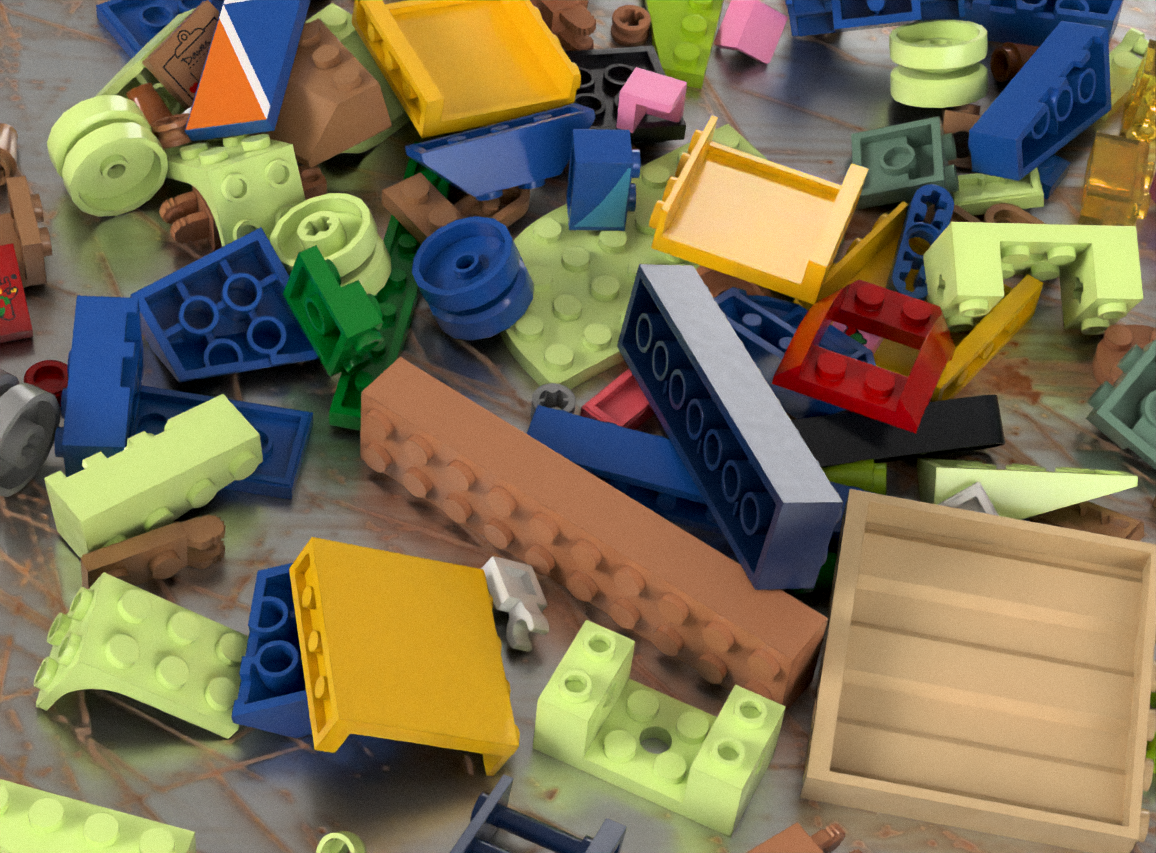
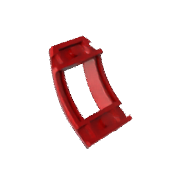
M858 279L817 301L809 309L798 326L773 376L772 384L916 434L925 409L929 405L948 361L952 360L956 347L940 306ZM835 321L920 350L907 377L819 347L818 345L831 322Z

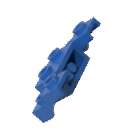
M785 0L793 37L901 26L917 21L966 18L965 0Z

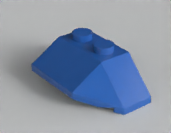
M573 103L422 143L405 146L406 155L452 186L475 197L476 200H492L503 195L502 190L516 186L519 189L538 188L545 185L546 178L561 175L570 160L573 129H589L595 120L594 109Z
M732 287L714 298L788 414L796 419L831 415L846 410L772 384L773 376L798 326L808 312L807 309L798 304L769 296L747 295L746 290ZM829 325L818 345L819 347L876 366L873 352L834 326Z

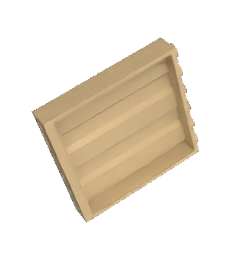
M849 489L841 521L827 614L828 621L823 640L800 798L1089 853H1131L1137 842L1145 841L1150 819L1149 810L1141 807L1143 791L1149 790L1154 769L1153 759L1146 758L1147 741L1152 742L1156 732V709L1150 708L1151 692L1156 693V660H1154L1156 644V544Z

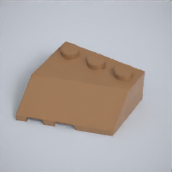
M318 18L310 23H305L303 26L275 131L253 133L251 135L268 134L270 139L293 144L296 161L312 168L392 127V123L379 82Z

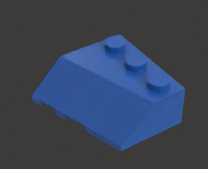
M262 227L130 294V298H139L142 334L152 351L179 383L319 359L283 296L289 275Z
M293 563L257 572L248 622L249 637L246 654L242 656L239 672L241 682L238 699L234 700L232 721L235 724L296 739L312 735L289 574V568Z

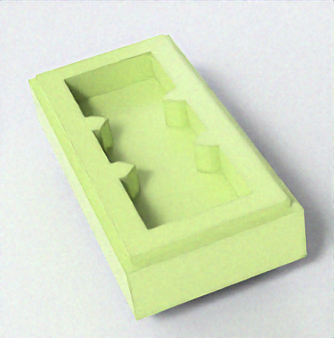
M1037 167L1019 181L982 173L958 175L959 191L951 193L954 204L973 216L985 214L989 207L999 203L1012 204L1021 209L1044 207V193Z

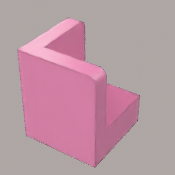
M731 0L714 40V45L722 49L738 50L760 63L768 64L774 54L788 17L759 0Z
M636 67L620 90L616 128L630 130V133H633L645 114L678 123L683 117L687 82Z

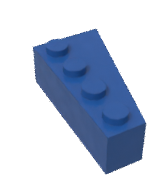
M965 0L966 18L955 20L970 21L982 25L987 30L988 41L1013 42L1041 46L1061 21L1108 28L1110 44L1118 24L1124 0Z
M1061 21L969 130L968 149L971 153L972 172L1019 181L1112 110L1108 28Z

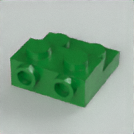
M317 245L298 253L283 296L329 376L332 377L345 370L348 374H354L365 369L374 361L370 351L377 348L384 341L379 332L383 324L382 310L377 299L372 294L365 292L359 280L340 287L341 279L336 266L330 259L325 260Z

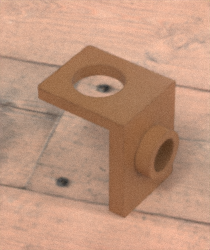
M966 104L955 106L953 109L942 108L941 117L944 118L942 124L944 133L952 132L954 134L959 131L969 133V130L983 115L979 114L981 106ZM971 154L967 157H957L955 160H950L948 164L972 169Z

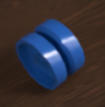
M473 216L455 220L437 229L424 240L413 257L412 274L440 329L452 338L472 341L492 337L510 328L525 314L533 300L534 283L507 227L494 218Z

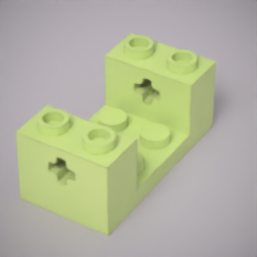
M951 222L923 254L926 275L925 283H927L928 291L927 302L940 306L948 329L952 333L972 330L1005 296L1003 279L1010 278L1015 274H1029L1039 281L1052 280L1059 277L1064 329H1081V333L1085 335L1105 333L1107 327L1114 325L1121 318L1127 316V313L1143 300L1136 226Z
M585 620L538 698L532 748L719 833L732 837L774 757L786 706L735 684L718 717L629 679L635 641L589 620ZM649 738H656L665 742L669 749L659 754L650 753L640 743Z

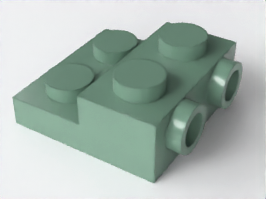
M940 116L851 134L852 163L869 169L857 204L858 210L901 201L910 204L916 191L928 184L941 186L950 194L959 191V180L955 164H948V161L957 159L952 132L944 133ZM927 202V203H926L927 208H928L929 206L933 205V204L930 203V202Z
M1154 340L1142 349L1135 344L1117 364V367L1123 373L1113 385L1106 380L1092 394L1087 403L1093 407V410L1086 419L1122 450L1129 447L1156 470V340Z

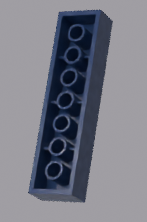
M639 264L617 344L620 353L754 589L814 588L820 568L827 560L828 545L835 524L840 521L842 516L843 502L839 493L835 491L823 472L820 463L811 453L799 430L792 423L780 400L775 396L763 377L761 370L756 366L744 343L737 336L725 313L718 306L708 286L705 285L694 266Z

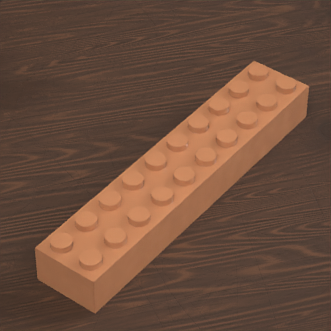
M399 357L361 392L360 458L374 471L385 473L404 485L412 495L424 498L445 511L453 521L469 526L486 537L494 547L505 549L528 565H532L534 572L537 574L546 575L564 586L578 600L589 602L611 616L621 627L632 629L654 643L662 653L674 656L697 670L710 683L719 684L730 692L736 684L786 706L785 714L813 681L828 618L781 589L755 590L739 563L402 357Z

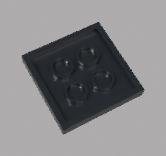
M654 46L565 51L571 62L578 66L581 75V85L576 91L574 103L594 109L595 120L589 129L621 130L616 128L619 94L636 67L665 75ZM645 114L635 131L630 133L631 143H661L671 140H684L686 123L683 117L676 123Z

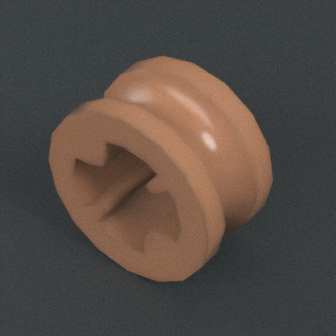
M624 5L614 10L612 15L613 24L610 31L613 40L627 47H636L644 44L648 40L649 26L651 24V17L647 10L636 5Z
M189 113L167 116L150 124L152 131L158 133V140L163 149L192 142L185 133Z

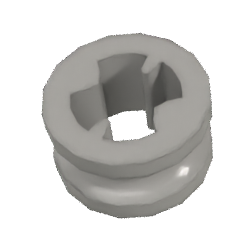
M556 383L543 384L538 387L532 394L531 420L537 405L556 410H565L574 414L576 403L574 393L568 387Z

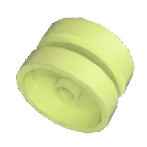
M934 19L905 24L892 30L890 33V58L894 63L898 64L890 73L891 96L895 101L921 108H946L973 103L986 96L988 92V69L979 61L987 55L988 38L987 30L982 25L963 20Z
M99 95L80 101L61 115L51 128L47 141L49 158L57 173L63 178L64 186L72 201L81 211L97 217L118 216L137 209L152 199L162 187L169 170L167 154L157 137L152 133L151 126L145 115L134 101L119 95Z
M327 193L305 200L291 208L276 223L270 235V243L289 276L298 253L317 245L324 259H330L336 266L341 279L340 287L359 280L365 292L375 296L385 286L391 273V257L384 241L377 233V225L370 209L362 199L348 193Z

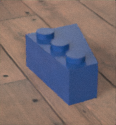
M77 295L72 348L68 355V388H63L61 397V415L64 418V427L57 426L54 441L55 457L64 459L66 477L83 470V459L100 451L106 458L123 451L127 446L128 438L135 435L145 369L139 298Z

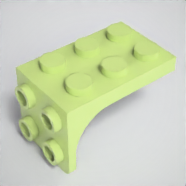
M246 134L192 141L181 146L164 149L167 154L169 167L166 177L191 184L200 192L214 217L222 247L262 227L270 241V235L276 223L291 208L306 200L293 144L270 139L268 134Z
M103 572L89 589L82 587L77 592L67 614L60 612L50 627L47 642L53 645L50 656H47L41 663L34 679V687L40 689L36 707L47 711L61 696L77 690H107L131 697L229 739L239 729V724H235L232 721L234 700L238 699L241 682L239 672L242 656L246 654L249 636Z

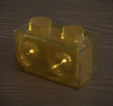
M1096 131L1086 164L1078 225L1135 226L1137 218L1146 219L1151 193L1144 192V188H1150L1155 169V162L1148 161L1150 142Z

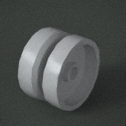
M0 369V496L8 497L21 491L35 477L46 461L55 441L56 428L60 423V405L55 395L32 384L24 382L20 384L16 376Z

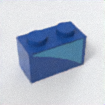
M573 129L566 192L569 230L625 231L627 212H634L636 208L635 183H631V178H639L641 167L640 150L632 149L630 130Z

